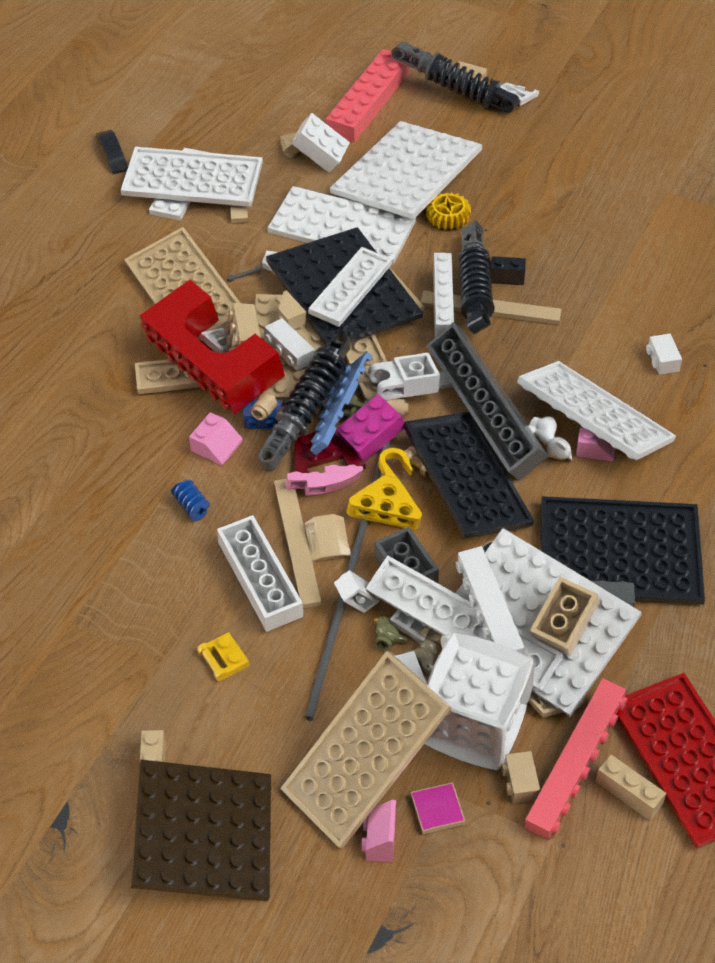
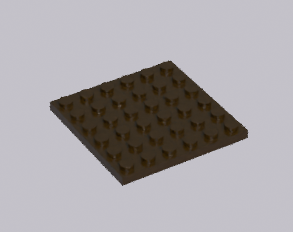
M141 759L139 763L131 888L268 901L270 898L271 774Z

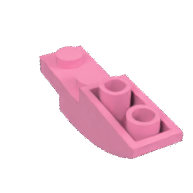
M329 465L325 466L323 473H287L285 489H304L305 496L337 491L358 480L362 474L363 466Z

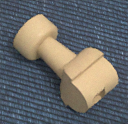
M410 446L404 451L409 457L410 465H415L420 469L419 472L422 476L428 477L429 474L414 446Z

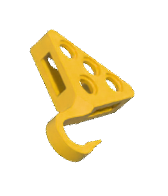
M388 448L380 454L378 467L383 476L351 496L346 512L351 517L401 528L410 527L411 530H416L419 527L422 513L399 478L386 463V460L389 458L399 460L403 468L411 476L413 469L410 465L409 457L400 449ZM359 510L368 511L370 513L362 514ZM378 514L387 515L389 517L384 519L379 517ZM397 518L405 519V520H408V521L405 522V523H402V522L398 521Z

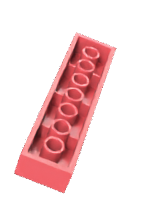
M382 49L328 115L326 124L347 141L355 143L410 73V67L395 60L390 50Z

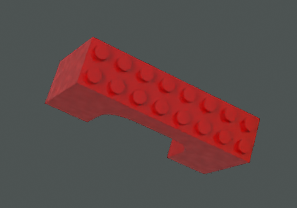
M190 279L139 315L142 322L140 325L147 334L145 335L147 341L150 344H155L160 353L164 352L170 362H175L182 372L185 371L193 382H198L203 391L207 390L213 400H218L226 411L229 410L234 415L285 377L279 353L256 333L235 349L225 353L213 352L197 339L202 332L217 323L219 318L211 296Z

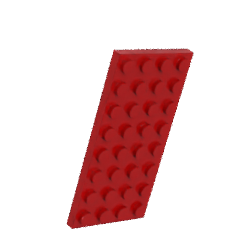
M685 673L625 695L627 702L623 710L619 709L616 714L618 715V721L656 784L666 793L665 798L693 845L698 849L715 842L714 717Z

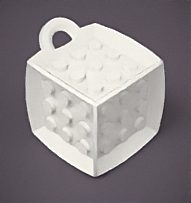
M458 632L442 635V651L434 664L427 685L446 701L452 709L425 744L458 760L499 770L505 761V754H509L516 740L524 718L534 682V661L511 648L476 636Z

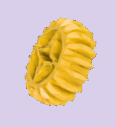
M446 192L444 194L439 193L426 206V216L433 226H438V229L444 228V230L450 229L452 231L453 228L458 229L459 226L464 227V224L468 223L471 216V207L468 200L464 196H459V193L456 195L452 192L450 194Z

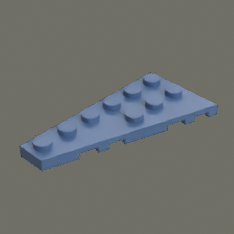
M368 351L352 364L347 365L342 374L336 378V383L331 385L332 390L326 393L327 399L323 403V411L319 415L320 421L315 428L316 434L312 439L313 444L310 450L315 455L329 445L336 431L334 425L344 414L341 410L344 405L347 406L359 384L356 380L366 369L363 365L372 357Z

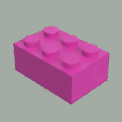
M377 394L341 424L336 431L339 437L366 462L404 429L405 422L402 416Z

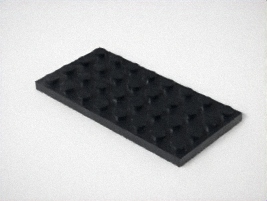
M470 412L405 421L403 428L463 539L498 533L502 529L509 531L533 526V517L491 444Z

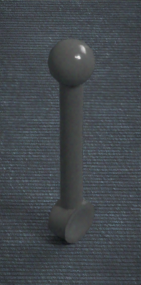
M256 266L255 269L234 276L228 275L227 280L232 282L236 278L254 272L259 273L261 272V267Z

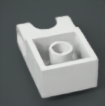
M429 353L395 357L394 361L373 364L368 370L371 381L379 383L376 392L384 400L412 397L439 391L440 374Z

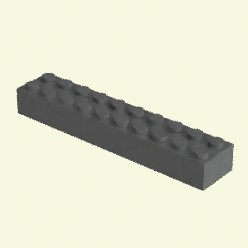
M453 322L426 345L511 475L521 480L549 457L463 329Z

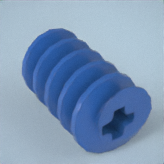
M192 480L179 482L172 488L171 494L193 521H199L205 517L210 503L202 495V492L198 490V487L194 485Z

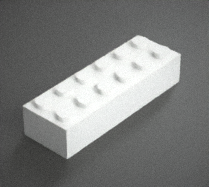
M252 515L218 528V543L265 631H270L302 618L303 603L254 516Z

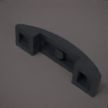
M111 129L96 133L97 139L108 159L112 174L127 171L128 166L115 133Z

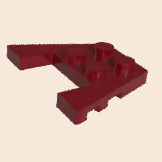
M316 432L299 436L295 441V472L309 473L308 468L341 459L344 460L346 466H363V469H366V463L336 433H334L329 445L317 455L310 451L313 444L312 439Z

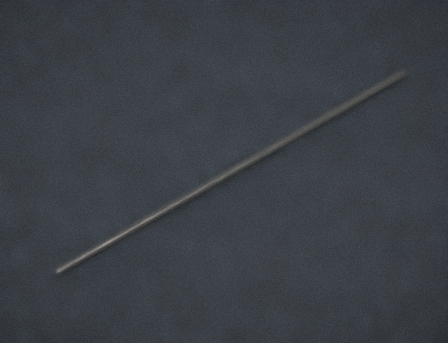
M391 440L381 448L379 457L384 450L389 448ZM379 457L371 483L381 478L382 473L378 467ZM363 510L362 514H369L370 512ZM360 520L346 573L349 570L353 573L355 571L369 520ZM341 595L338 598L306 711L305 719L312 721L314 718L346 602L343 601Z

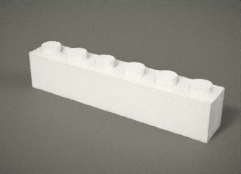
M434 253L435 337L454 322L451 253Z
M482 546L459 552L456 568L459 574H463L464 588L470 592L469 599L472 607L476 606L477 620L479 624L483 623L485 628L483 629L485 639L524 654L525 647Z

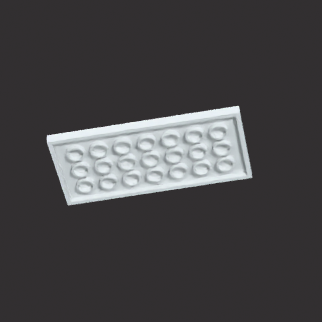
M135 147L122 184L121 195L251 207L263 159L262 157Z
M292 186L269 224L268 233L309 243L358 227L376 252L392 259V265H394L416 223V217L411 219L363 203Z
M560 361L523 374L517 380V383L523 389L537 395L538 399L546 401L552 408L560 410L569 419L581 424L584 429L595 433L598 438L609 442L613 448L621 450L630 459L638 460L674 442L676 437L670 431Z

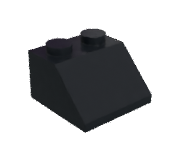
M491 256V283L524 285L526 258Z

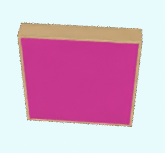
M453 782L410 792L422 835L465 825V818Z

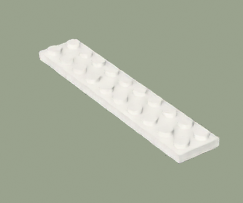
M388 555L365 588L370 594L442 635L458 632L485 639L483 633L485 628L483 623L479 624L477 620L476 606L472 607L470 601ZM517 628L525 647L524 655L534 661L533 687L542 691L563 658V654Z

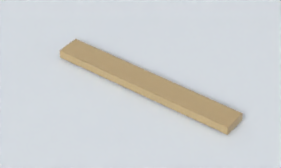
M423 291L421 303L424 307L434 308L433 292ZM453 294V311L461 312V295ZM493 300L495 310L492 316L555 325L560 323L562 310L560 308Z
M286 479L275 480L274 486L298 595L303 603V608L320 606L321 598L296 490L285 489Z

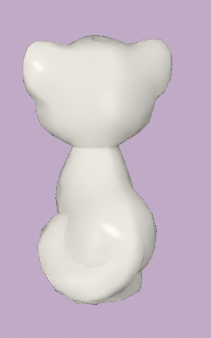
M550 416L544 418L534 417L530 422L529 428L539 441L547 445L548 456L558 460L567 458L572 461L569 443L561 437L554 436L557 428L554 418Z

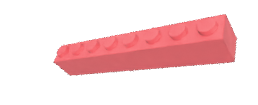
M602 678L526 817L525 829L547 840L550 839L552 834H557L561 826V822H559L561 816L568 814L571 804H569L571 798L577 797L581 788L579 786L581 779L585 780L590 771L588 767L590 762L596 761L600 752L598 750L599 745H604L609 736L607 730L610 726L614 727L618 719V715H616L618 710H623L627 702L625 688Z

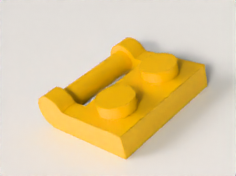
M229 632L197 647V652L205 658L214 671V677L217 681H222L250 666L249 660ZM215 650L226 668L220 667L211 654L212 651Z

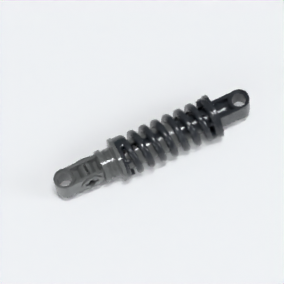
M400 42L391 51L392 57L395 60L417 69L420 73H425V80L434 81L436 84L440 83L442 87H448L450 91L455 90L456 94H462L465 98L469 97L471 101L477 100V103L486 109L494 106L506 113H510L519 105V97L502 89L500 81L491 79L489 82V77L485 76L481 82V73H477L475 78H473L475 73L473 69L469 70V72H467V66H463L460 69V63L456 62L452 65L453 60L448 59L439 52L433 56L430 52H424L420 48L406 42Z
M474 221L461 229L462 248L458 254L462 300L461 313L467 319L469 330L473 334H477L491 325L490 317L494 313L495 306L492 297L490 255L483 242V229L477 221Z
M343 330L336 331L325 348L319 347L316 349L314 359L309 362V367H306L304 370V374L299 378V382L294 386V390L290 392L289 398L285 400L284 406L276 413L275 420L278 423L272 428L273 432L269 435L265 445L259 452V459L264 470L274 471L288 452L290 445L297 440V435H305L307 432L306 424L312 422L311 416L317 414L316 409L322 406L321 401L327 398L326 393L332 390L331 385L336 383V378L346 369L347 365L344 358L351 348L347 332Z

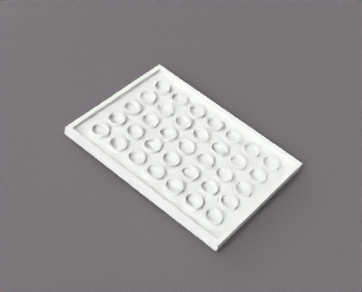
M400 121L330 187V193L414 219L482 150V144Z
M502 529L485 552V555L516 628L531 636L530 629L559 577L598 594L600 603L571 656L563 654V658L542 691L532 687L531 691L571 717L642 615L641 611L507 530ZM462 584L455 594L470 601V592L465 590Z

